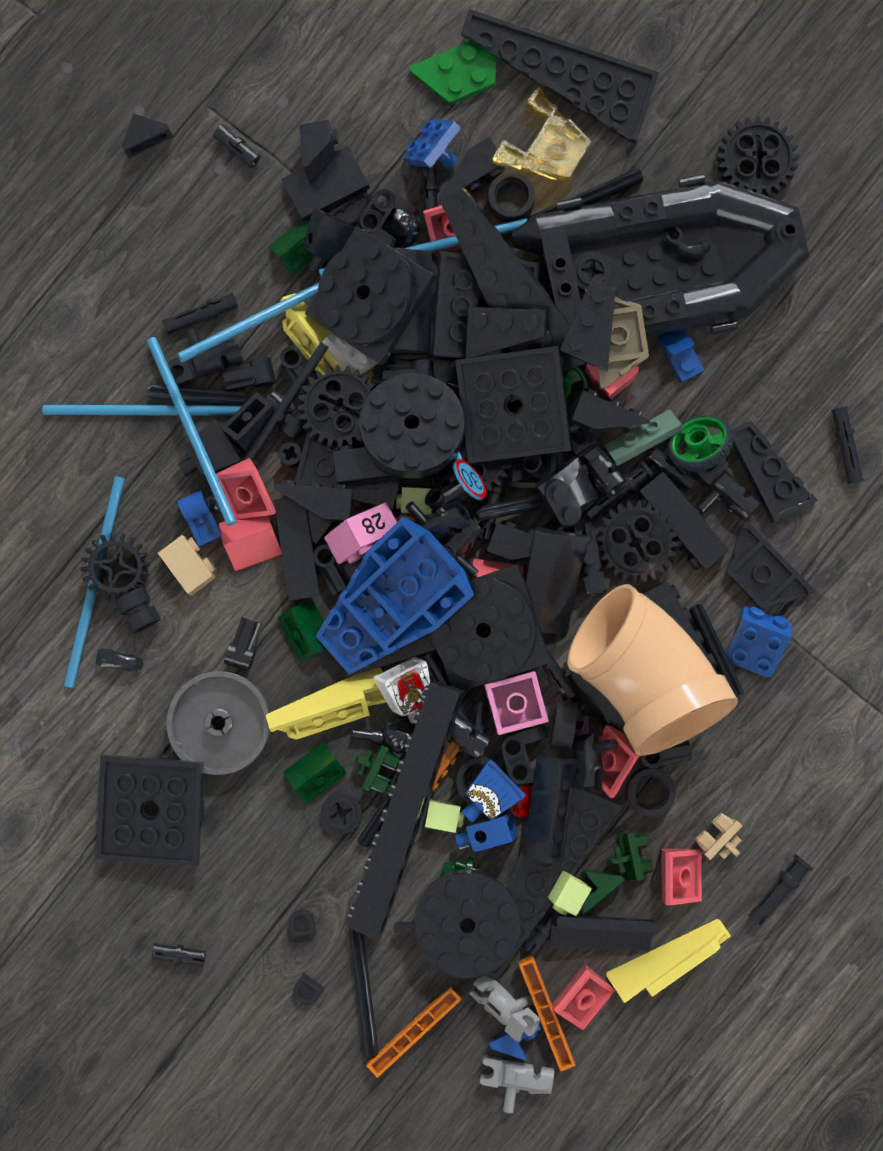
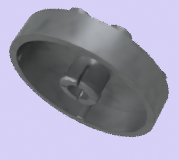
M222 671L204 673L185 683L171 701L167 714L169 741L181 760L204 761V773L212 775L230 774L249 766L264 751L271 734L266 715L271 713L264 694L247 678L235 673ZM217 716L226 718L225 726L222 730H217L214 727L213 722Z

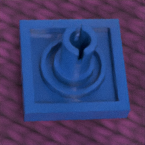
M436 119L428 121L422 127V133L417 140L412 141L408 145L407 153L403 159L409 165L431 168L436 160H438L445 169H450L457 162L458 158L446 147L461 127L455 121Z

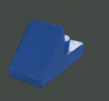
M683 330L670 332L657 339L680 383L704 372V368L693 350L695 343Z
M540 1024L533 1036H528L523 1032L521 1039L525 1042L538 1035L537 1031L541 1030ZM503 1031L489 1039L492 1049L527 1060L520 1042L515 1041L507 1032Z

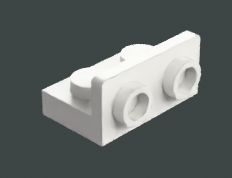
M333 333L322 342L329 347L328 351L344 369L347 365L350 366L351 374L359 369V378L370 372L377 365V362L346 341L336 337Z

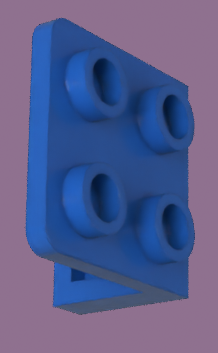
M744 605L740 612L738 628L726 651L730 663L759 675L771 677L791 639L792 623L781 616L774 617L764 613L757 607Z

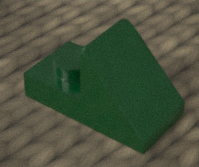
M584 869V872L596 886L593 889L591 888L581 910L586 913L624 882V878L618 873Z

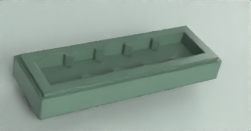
M669 409L651 419L649 424H642L605 444L604 448L615 465L619 466L683 430V427Z

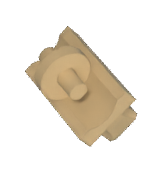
M719 813L711 823L721 832L713 838L704 830L695 839L703 850L702 854L710 860L723 846L725 848L719 853L723 859L730 853L736 857L740 854L735 847L742 840L738 836H735L730 842L729 840L742 825L737 820H731L726 815Z

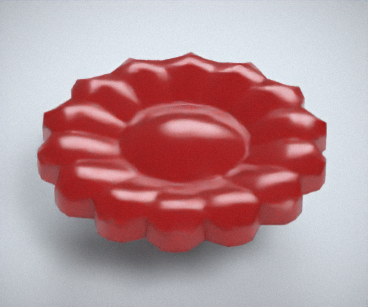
M527 783L524 785L519 784L517 787L526 796L508 808V811L512 812L514 817L518 816L521 819L529 817L533 785Z

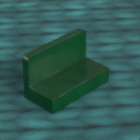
M301 219L269 246L271 251L279 257L292 275L308 263L313 256L303 247L310 219L305 222Z
M313 600L293 607L278 617L300 662L306 661L319 652L326 650L316 637L324 620Z
M322 742L286 769L284 774L293 790L307 804L347 774V771L335 758L328 745Z

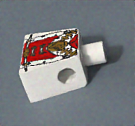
M413 657L374 677V681L390 709L400 716L408 715L410 723H413L416 712L421 710L424 700H421V696L425 686L430 685L427 663L417 657Z

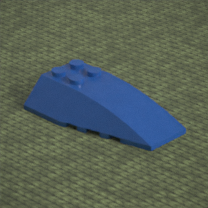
M402 517L366 552L363 561L353 573L352 579L341 593L337 604L330 611L316 637L350 675L420 637L435 631L472 598L474 594L464 569L431 532L406 517Z

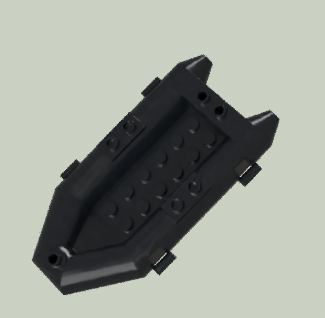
M703 174L678 179L679 188L586 206L582 205L581 198L556 202L557 211L534 215L511 233L514 248L539 255L546 292L550 295L549 298L560 312L564 313L570 324H572L586 293V290L579 288L577 285L573 267L574 261L579 255L588 251H596L606 256L612 266V277L608 286L616 289L615 297L625 302L630 301L641 305L646 337L705 325L710 326L712 335L737 330L736 319L749 317L809 258V250L799 207L720 180L705 183ZM674 227H677L683 233L682 241L685 244L690 245L707 240L711 248L701 258L683 256L667 243L665 233L667 232L669 237L675 240L677 232ZM593 262L589 270H584L585 273L589 274L590 281L594 275H599L594 270ZM728 318L730 320L715 324L716 320Z

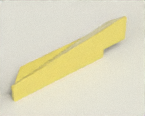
M295 293L282 297L281 301L295 295ZM302 302L286 310V318L282 323L283 330L299 348L304 357L309 360L319 343L323 342L332 332L305 315L309 306ZM327 350L315 371L318 370L324 375L326 374V366L330 368L331 372H335L336 365H339L342 372L345 369ZM370 371L365 374L369 378L366 385L371 384L372 377L374 376Z
M381 667L353 675L268 713L266 719L270 731L280 730L286 732L288 737L297 740L370 716L367 706L386 703L385 698L374 681L375 676L383 673Z
M716 919L608 971L606 976L624 1003L644 988L653 997L720 949V944L730 938L731 935L722 922Z

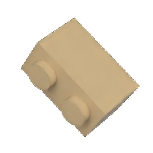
M181 535L158 552V554L187 594L193 595L216 578L213 574V571L216 569L207 557L202 559L198 553L200 547L192 537L187 539V537Z

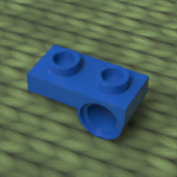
M201 490L178 500L179 508L188 522L199 547L222 538L219 526Z

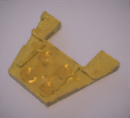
M536 87L525 108L545 119L544 126L528 152H524L503 140L491 162L568 182L589 147L591 140L570 119L566 120L557 110L558 106L555 103L554 105L551 104L543 96L544 92L539 87Z

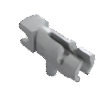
M487 975L481 976L474 982L473 985L479 990L471 991L470 996L479 1004H484V1009L487 1012L491 1013L503 1025H506L505 1032L515 1041L520 1042L523 1032L528 1036L534 1035L540 1019L529 1008L523 1010V1008L533 1004L531 995L515 1000L496 980Z
M484 1055L483 1064L492 1067L494 1072L492 1074H482L480 1084L496 1088L498 1086L507 1087L503 1107L504 1112L513 1113L516 1093H519L520 1090L528 1091L529 1094H551L554 1079L553 1068L541 1067L540 1073L536 1075L533 1064L504 1060L498 1056Z

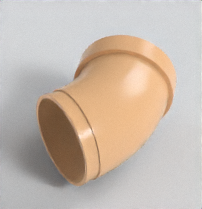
M631 585L618 586L605 595L587 615L572 641L568 654L569 669L576 674H580L584 680L593 685L611 702L626 723L623 730L635 753L639 756L666 750L696 736L724 718L738 703L725 676L716 674L703 652L683 628L662 608L645 595L638 593Z

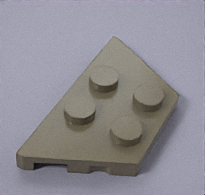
M615 297L608 372L597 368L600 389L606 388L649 357L641 305L630 301L625 302Z

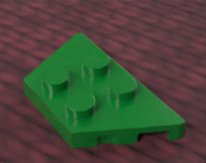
M468 41L409 66V72L412 76L418 77L425 83L428 89L437 93L450 106L495 87L496 57Z

